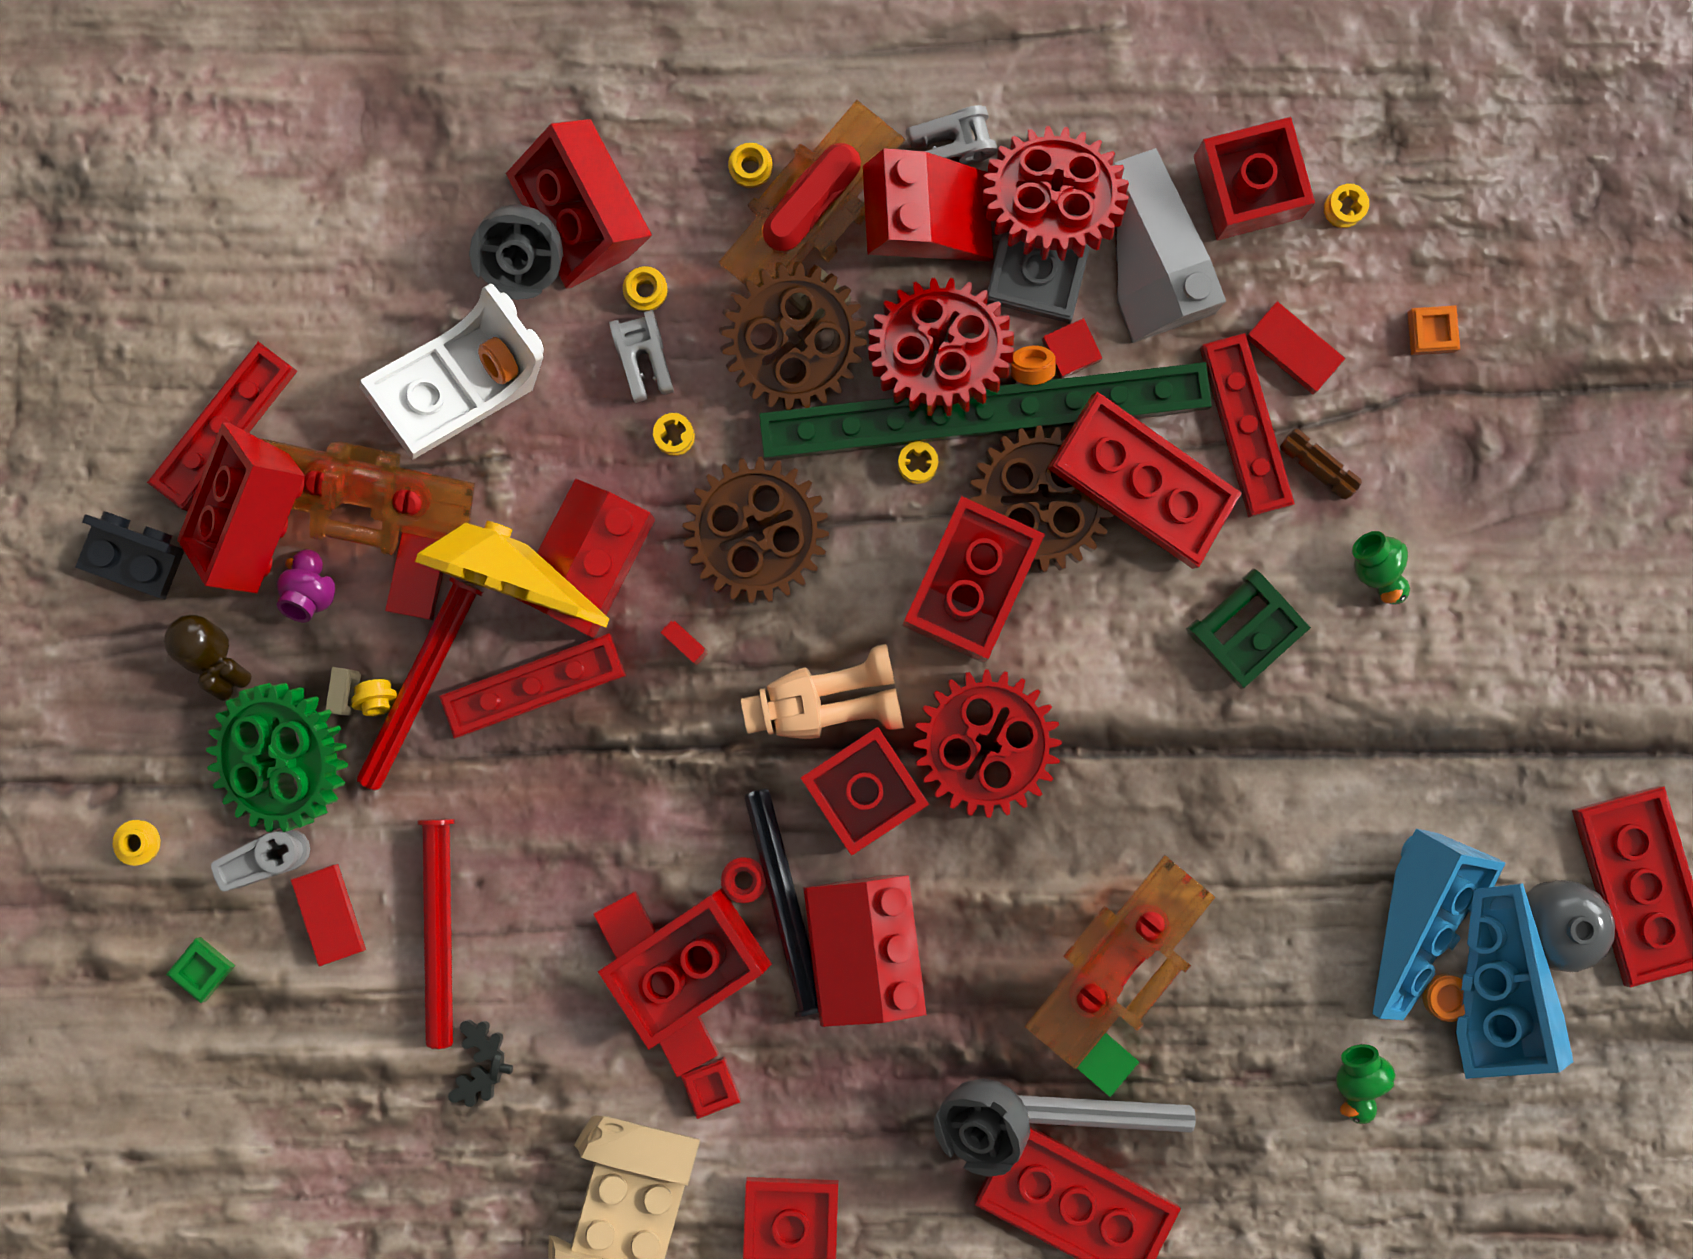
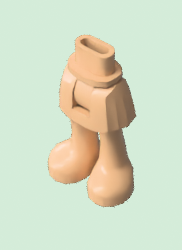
M887 644L877 645L872 648L867 660L855 667L818 675H811L809 670L804 667L773 681L766 686L767 689H760V695L741 698L747 733L751 734L767 730L768 735L776 733L780 737L814 739L820 738L822 728L864 719H876L889 730L904 728L896 688L860 698L821 705V696L895 684Z

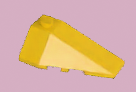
M487 520L484 528L464 523L417 554L415 562L475 585L603 627L608 625L609 618L531 547L510 538L513 529Z

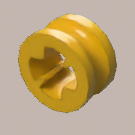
M1343 184L1337 187L1326 198L1324 203L1326 219L1338 228L1354 226L1367 214L1369 209L1367 193L1355 184ZM1346 197L1353 200L1351 208L1356 212L1355 215L1353 211H1350L1347 215L1343 214L1340 211L1342 208L1340 201H1343Z
M679 413L663 415L657 420L653 428L655 443L663 453L669 456L685 454L694 443L695 433L689 420ZM673 423L677 429H679L680 425L686 429L681 434L683 442L676 446H673L671 440H669L668 444H665L662 440L667 435L666 427Z
M921 441L911 442L900 452L898 459L899 473L909 483L924 484L936 474L939 463L938 455L935 449L928 443ZM911 453H914L917 457L926 454L930 459L926 461V466L930 467L929 470L925 473H922L919 469L910 472L906 467L910 465V459H906L907 456Z

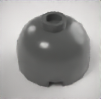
M519 204L502 206L489 213L475 230L469 250L472 269L478 278L482 276L484 281L488 284H493L499 293L504 292L514 300L534 298L541 294L543 289L549 287L550 284L552 285L558 276L563 256L560 233L552 221L538 210Z
M1566 880L1543 882L1537 884L1526 893L1549 969L1579 972L1594 967L1607 956L1614 942L1615 920L1610 906L1599 893L1579 882Z
M984 1078L964 1082L954 1089L945 1098L934 1119L935 1136L943 1151L950 1158L955 1153L959 1158L966 1161L964 1169L988 1177L1004 1175L1009 1172L1013 1165L1021 1158L1030 1136L1028 1111L1022 1099L1011 1088L1002 1083Z

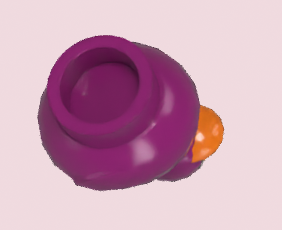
M304 549L298 551L293 558L285 561L288 569L283 571L276 584L280 596L276 603L278 610L287 618L301 623L309 622L314 613L326 610L332 604L335 594V583L329 576H319L323 569L320 555L313 550Z

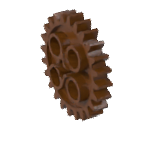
M795 261L792 273L787 272L784 264L777 262L776 276L773 277L763 268H760V283L755 285L747 278L743 280L748 290L745 296L732 292L731 297L739 305L737 310L723 309L722 313L733 322L732 326L719 328L721 335L731 338V342L721 346L720 351L725 355L735 356L725 366L729 372L742 370L735 382L740 388L752 382L749 395L754 400L765 391V400L769 407H773L778 398L781 397L786 410H791L794 399H799L804 408H809L810 396L813 395L824 404L827 402L825 389L830 387L839 394L842 392L841 386L837 381L840 376L851 380L854 379V375L847 368L849 362L862 363L863 361L853 350L854 347L867 344L864 338L855 335V331L866 326V322L863 319L852 318L851 316L861 308V305L857 301L844 302L852 290L846 285L834 290L838 277L833 273H830L820 281L821 268L815 264L807 275H805L803 263L800 261ZM794 293L804 294L806 297L804 310L797 315L787 314L785 304L789 296ZM822 308L824 310V314L820 318L807 324L818 309ZM762 323L770 324L772 335L769 341L762 345L753 344L750 337L753 328ZM791 327L795 331H799L798 336L801 340L796 345L788 341V337L785 334L787 329ZM823 328H832L835 336L832 344L825 349L816 348L814 339L817 332ZM780 347L769 363H762L764 356L771 354ZM788 358L800 359L801 367L796 376L792 378L780 376V367Z
M1037 426L1032 439H1029L1026 432L1021 428L1016 433V444H1013L1006 436L1000 439L1002 453L993 448H988L985 454L992 463L991 465L978 462L975 470L984 478L983 480L975 479L970 481L969 487L980 492L979 496L972 497L970 500L1007 517L1013 512H1022L1027 515L1030 520V527L1045 534L1033 560L1037 561L1040 573L1047 572L1049 561L1053 560L1057 569L1061 571L1066 568V555L1075 563L1083 560L1079 549L1080 546L1090 552L1097 548L1090 536H1105L1108 531L1099 524V520H1109L1114 514L1075 487H1059L1052 480V471L1047 468L1063 443L1061 441L1060 428L1056 427L1050 438H1045L1042 426ZM1014 467L1023 469L1029 478L1028 486L1023 489H1015L1010 486L1006 479L1007 470ZM1039 489L1042 490L1043 497L1046 498L1079 495L1081 501L1079 503L1052 501L1044 507V510H1040L1037 502L1003 505L1001 498H1032ZM1056 511H1067L1074 517L1075 528L1072 532L1063 533L1057 530L1053 522Z
M758 457L755 469H749L744 458H740L739 471L735 473L726 464H723V479L719 481L710 474L706 476L711 486L708 492L695 488V494L702 501L700 506L693 504L686 506L687 511L694 515L696 519L695 521L682 524L684 530L695 533V537L683 542L684 547L687 549H698V553L689 562L692 566L706 565L699 576L702 581L709 580L714 576L717 577L713 589L716 593L721 592L727 585L730 586V599L732 601H736L741 592L745 591L747 592L750 604L754 605L758 592H764L767 601L773 603L774 590L778 588L788 598L791 596L788 585L790 582L794 581L804 588L806 583L801 573L804 570L811 573L818 572L817 566L811 561L812 556H826V551L816 545L817 541L829 539L828 531L817 528V525L828 520V513L814 512V509L823 502L820 495L808 498L807 494L812 488V482L808 480L797 485L798 469L794 468L784 476L781 474L782 463L779 460L775 462L771 471L765 470L762 457ZM770 490L779 496V503L772 511L763 512L754 506L755 497L761 491ZM724 510H732L739 517L736 527L728 532H721L714 526L716 515ZM787 511L793 513L792 518L765 528L763 530L765 538L761 541H756L753 536H749L726 551L720 550L722 543L747 534L750 531L748 525L750 522L756 520L759 526H764ZM783 530L795 532L800 538L798 546L790 552H781L776 549L774 539L779 532ZM742 550H752L759 557L756 568L747 573L740 572L734 567V558Z

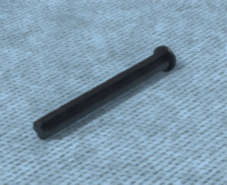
M768 789L747 793L744 799L799 1009L794 1014L795 1017L815 1014L819 1010L811 949L773 802Z

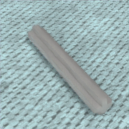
M1018 1095L1028 1111L1029 1123L1190 1133L1194 1131L1196 1123L1195 1109L1190 1105Z

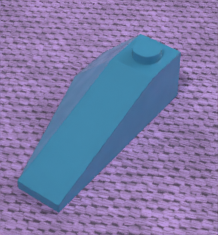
M1415 829L1413 835L1406 840L1402 847V858L1395 871L1373 1015L1379 1019H1405L1435 976V967L1432 965L1435 959L1448 948L1453 950L1461 938L1455 931L1466 915L1471 912L1474 889L1494 887L1506 864L1505 862L1442 834Z
M1519 883L1474 889L1467 941L1469 946L1466 974L1463 975L1461 989L1464 990L1462 1006L1464 1004L1465 1015L1458 1017L1456 1030L1465 1079L1560 1073L1574 1061L1564 1014L1524 885Z

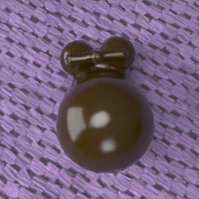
M190 614L177 618L169 625L164 637L165 649L174 661L188 671L200 675L198 684L201 689L217 699L225 701L232 696L234 686L244 688L251 682V673L232 658L226 657L229 649L228 637L221 628L204 617Z

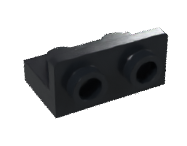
M103 511L101 518L85 514L82 523L90 525L91 528L75 568L149 595L166 599L184 554L182 548L170 544L173 535L145 526L143 534L128 529L131 520Z

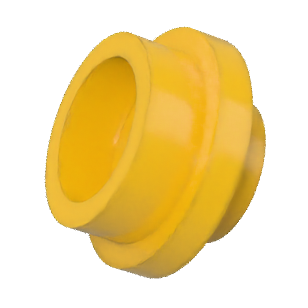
M744 143L732 151L728 160V168L732 179L738 185L746 188H756L763 185L770 178L773 163L770 153L763 146L757 143ZM747 161H755L759 165L758 169L753 173L745 172L742 167Z
M648 266L635 268L624 279L623 295L627 303L638 311L655 310L664 303L667 297L668 287L666 280L655 268ZM642 284H651L654 290L650 296L642 297L638 294V289Z
M368 680L354 687L355 695L351 698V705L353 709L362 711L365 716L385 714L390 711V706L394 704L397 698V691L391 689V683L388 680Z
M131 820L125 822L116 830L112 845L114 853L120 861L127 865L138 866L146 864L155 858L160 849L161 841L157 829L151 823L144 820ZM134 834L141 840V846L137 851H133L129 846V839Z

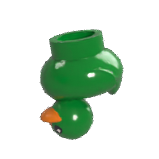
M1371 531L1359 537L1352 547V554L1355 557L1354 568L1358 579L1368 587L1378 588V594L1384 603L1392 605L1403 603L1410 593L1409 582L1401 575L1408 561L1406 545L1394 537L1385 536L1380 531Z
M1359 1044L1347 1048L1342 1053V1065L1336 1075V1085L1342 1096L1347 1098L1346 1102L1340 1106L1341 1114L1349 1117L1350 1120L1357 1124H1367L1373 1121L1377 1115L1375 1098L1385 1095L1395 1086L1396 1075L1391 1063L1379 1056V1052L1374 1046Z

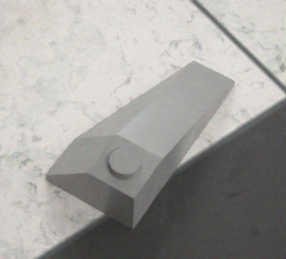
M1155 148L1115 162L1114 165L1124 166L1122 179L1129 181L1126 193L1129 196L1126 211L1124 212L1121 226L1116 227V261L1118 267L1117 303L1131 342L1135 343L1215 315L1224 305L1226 299L1211 259L1157 149Z

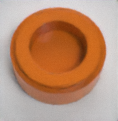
M493 337L479 345L478 354L487 373L495 382L504 385L518 376L519 371L516 361L508 347L499 338Z
M1035 345L1018 349L1014 352L1013 362L1010 363L1011 376L1017 382L1028 385L1042 384L1051 380L1056 372L1054 353L1045 347Z
M1450 974L1434 976L1422 994L1426 1010L1440 1020L1447 1022L1458 1021L1459 1016L1465 1015L1464 1004L1462 1006L1464 990H1461L1463 980Z

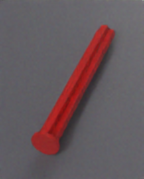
M450 577L449 581L453 585L357 776V782L362 786L375 791L382 787L476 595H483L484 592Z
M452 818L417 820V825H422L425 1040L426 1046L431 1049H445L453 1044L450 824H455V819Z

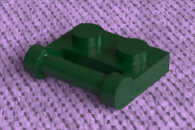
M1256 569L1249 571L1242 578L1244 583L1202 621L1196 619L1186 628L1192 639L1205 649L1240 689L1250 684L1311 628ZM1255 596L1260 597L1266 605L1222 644L1215 637L1214 633Z

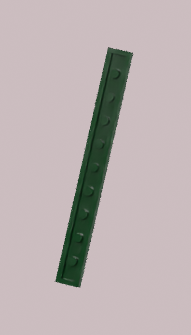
M1206 362L1055 379L1037 385L1023 383L1002 385L997 393L985 388L986 403L982 404L972 397L969 402L968 412H965L959 403L953 404L951 416L946 415L943 405H937L932 416H928L927 404L920 403L914 411H910L909 397H905L898 403H895L893 398L759 413L764 459L766 461L905 445L917 441L931 442L1017 432L1021 428L1027 431L1035 430L1037 426H1042V429L1071 426L1076 422L1091 395L1097 391L1135 418L1208 410L1212 407Z

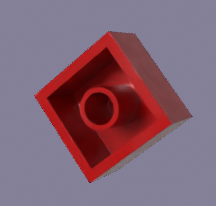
M1291 117L1203 139L1193 156L1217 241L1300 220L1315 204Z
M879 727L873 729L800 777L851 856L929 805Z

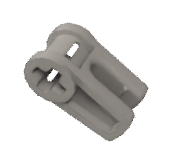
M982 105L966 107L951 115L906 129L907 141L911 148L920 146L927 148L928 144L948 139L954 140L951 144L938 148L933 146V149L925 152L962 164H972L994 156L998 151L996 142L990 139L986 120L989 118L987 108ZM970 129L973 130L975 140H973Z
M653 310L644 312L645 317L624 323H619V320L609 322L615 347L620 360H622L635 403L645 401L648 396L643 381L645 376L641 373L638 363V357L642 353L649 355L655 375L653 380L657 383L661 394L674 393L662 350L664 349L662 338Z
M298 830L267 833L215 860L211 864L214 879L221 891H229L297 869L304 865L309 858L310 844L306 836ZM283 844H286L289 852L280 858L277 850L281 849Z

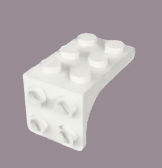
M490 283L482 288L479 301L473 310L457 325L441 336L361 379L359 387L413 460L533 391L543 360L544 348L537 334L532 329L526 330L518 319L517 310L511 298L504 292L499 293L497 288ZM493 337L499 338L508 347L519 371L516 378L504 385L495 382L490 377L478 354L479 345Z

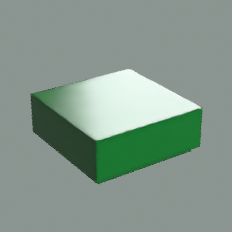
M202 937L195 938L166 975L198 1002L203 1003L210 998L236 965Z
M1102 1029L1073 1065L1111 1097L1139 1064V1061Z

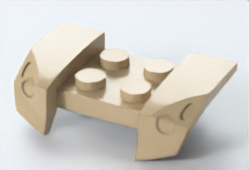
M592 1116L574 1144L581 1158L593 1161L594 1164L573 1240L570 1244L556 1236L549 1235L548 1259H665L685 1185L688 1186L700 1139L610 1117Z

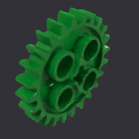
M266 683L239 692V697L225 702L227 711L216 713L215 717L222 726L209 729L208 732L213 738L218 740L217 745L206 748V752L217 756V762L209 765L207 769L208 771L219 772L221 778L213 784L214 789L225 787L228 791L222 803L225 805L235 801L238 804L235 810V817L239 818L250 814L249 825L255 827L264 824L266 832L279 828L283 832H287L314 823L315 818L328 813L326 805L338 801V797L333 792V789L345 785V781L336 775V771L348 767L347 762L337 759V752L346 749L347 745L335 743L333 736L339 733L341 727H328L326 721L332 713L331 710L317 712L316 708L319 698L315 696L304 699V688L299 687L289 690L287 683L276 685ZM296 733H297V735H298V737H299V742H300V743H298V741H297V739H296Z

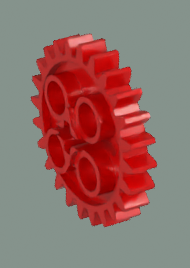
M1046 126L1044 137H1038L1032 129H1029L1026 142L1013 136L1010 149L1000 146L997 159L989 160L988 172L984 174L982 205L987 206V221H996L995 234L999 235L1009 231L1007 245L1011 247L1019 241L1024 242L1025 255H1028L1034 247L1040 248L1042 260H1046L1050 250H1056L1061 261H1065L1066 253L1069 249H1072L1079 258L1083 257L1086 244L1096 251L1099 250L1101 239L1111 240L1115 227L1121 226L1129 196L1126 195L1129 181L1122 179L1124 166L1113 165L1114 151L1100 154L1101 140H1097L1091 145L1086 144V132H1081L1076 139L1070 138L1068 127H1064L1060 136H1054L1050 126Z
M931 278L930 289L923 290L917 281L913 282L912 295L909 296L904 291L897 290L898 304L885 300L883 302L884 315H874L875 329L869 330L868 333L869 344L871 345L868 347L869 361L873 362L872 374L874 377H881L882 391L894 388L893 399L895 403L902 401L905 397H909L910 411H914L920 403L927 404L928 416H932L936 406L943 405L946 415L951 416L953 404L959 403L961 408L968 412L969 402L972 397L982 404L986 403L985 388L997 393L1000 388L999 378H1008L1009 376L1008 363H1012L1014 358V348L1011 347L1014 346V332L1009 331L1010 317L1009 315L1000 316L1001 303L999 301L987 305L988 291L984 290L973 296L971 282L964 285L961 290L955 289L954 278L949 279L945 288H939L937 280ZM956 315L958 317L954 320L953 324H951L949 328L948 342H944L948 330V324L952 316ZM925 318H935L938 321L925 323L922 320ZM967 333H974L979 335L977 338L973 339L963 337V335ZM934 350H937L938 354L935 359L934 369L931 375L925 378L924 376L929 368L931 369L934 362ZM907 354H917L920 356L913 360L903 358ZM950 369L959 370L962 373L950 376L946 375L943 372Z
M985 669L981 676V682L978 683L975 682L970 672H966L964 675L965 686L962 688L953 679H950L947 683L951 694L946 696L936 690L933 696L939 704L938 707L933 708L925 705L922 707L923 712L931 718L929 723H916L915 725L918 730L926 733L925 739L913 742L914 747L926 749V755L915 761L916 765H929L931 771L922 780L924 783L938 780L940 785L937 787L934 795L938 798L950 792L952 796L949 807L952 809L957 807L962 800L966 801V814L970 816L975 812L977 805H982L986 818H991L994 805H999L1004 815H1010V801L1013 800L1022 808L1028 807L1024 794L1029 791L1033 795L1040 797L1042 792L1036 784L1038 779L1051 782L1054 779L1045 770L1046 764L1060 763L1058 758L1049 754L1050 748L1062 745L1061 740L1049 738V731L1057 728L1059 722H1045L1043 717L1051 710V704L1037 707L1035 702L1040 695V691L1037 689L1028 695L1022 693L1025 686V679L1023 678L1018 680L1013 687L1009 686L1008 672L1005 671L999 676L997 682H992L989 669ZM973 700H982L990 708V718L982 726L972 724L966 716L967 706ZM1007 708L1009 714L993 739V742L998 745L997 751H987L974 777L971 780L966 779L965 774L981 748V745L975 741L978 735L987 736L1001 709ZM1014 722H1021L1026 725L1030 733L1028 743L1021 748L1013 747L1006 738L1007 728ZM952 739L962 740L968 747V757L960 765H952L944 757L945 745ZM993 761L1001 762L1008 771L1006 782L998 788L990 787L984 779V770Z

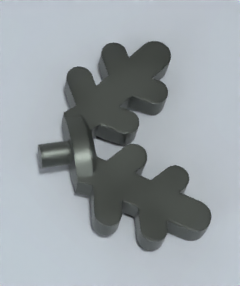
M465 1020L460 1024L461 1032L467 1037L462 1041V1047L469 1049L476 1046L480 1051L474 1054V1061L479 1063L489 1059L491 1061V1068L489 1073L480 1065L473 1067L471 1075L475 1080H472L466 1074L458 1076L456 1084L459 1087L452 1090L448 1095L452 1103L465 1099V1105L472 1107L478 1101L479 1091H481V1098L484 1101L492 1099L494 1096V1084L500 1082L502 1073L512 1074L513 1065L504 1064L505 1052L500 1050L503 1034L496 1032L489 1038L487 1035L490 1024L487 1021H482L476 1025L472 1020Z

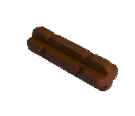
M1292 430L1280 445L1281 450L1292 459L1298 457L1300 459L1298 463L1323 484L1327 485L1330 483L1333 486L1331 490L1342 499L1352 497L1362 483L1361 479L1350 470L1345 472L1342 469L1344 465L1317 443L1311 445L1309 443L1311 438L1301 430Z

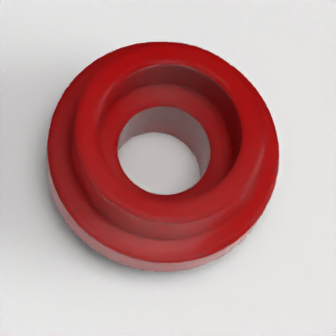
M740 857L729 862L721 875V886L726 896L738 903H749L759 898L766 887L762 865L749 857ZM741 871L750 873L753 879L752 885L748 888L739 887L735 881L737 873Z

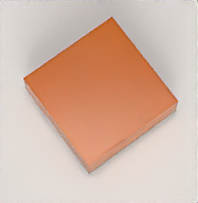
M1457 305L1412 308L1407 312L1411 355L1455 353L1460 350Z

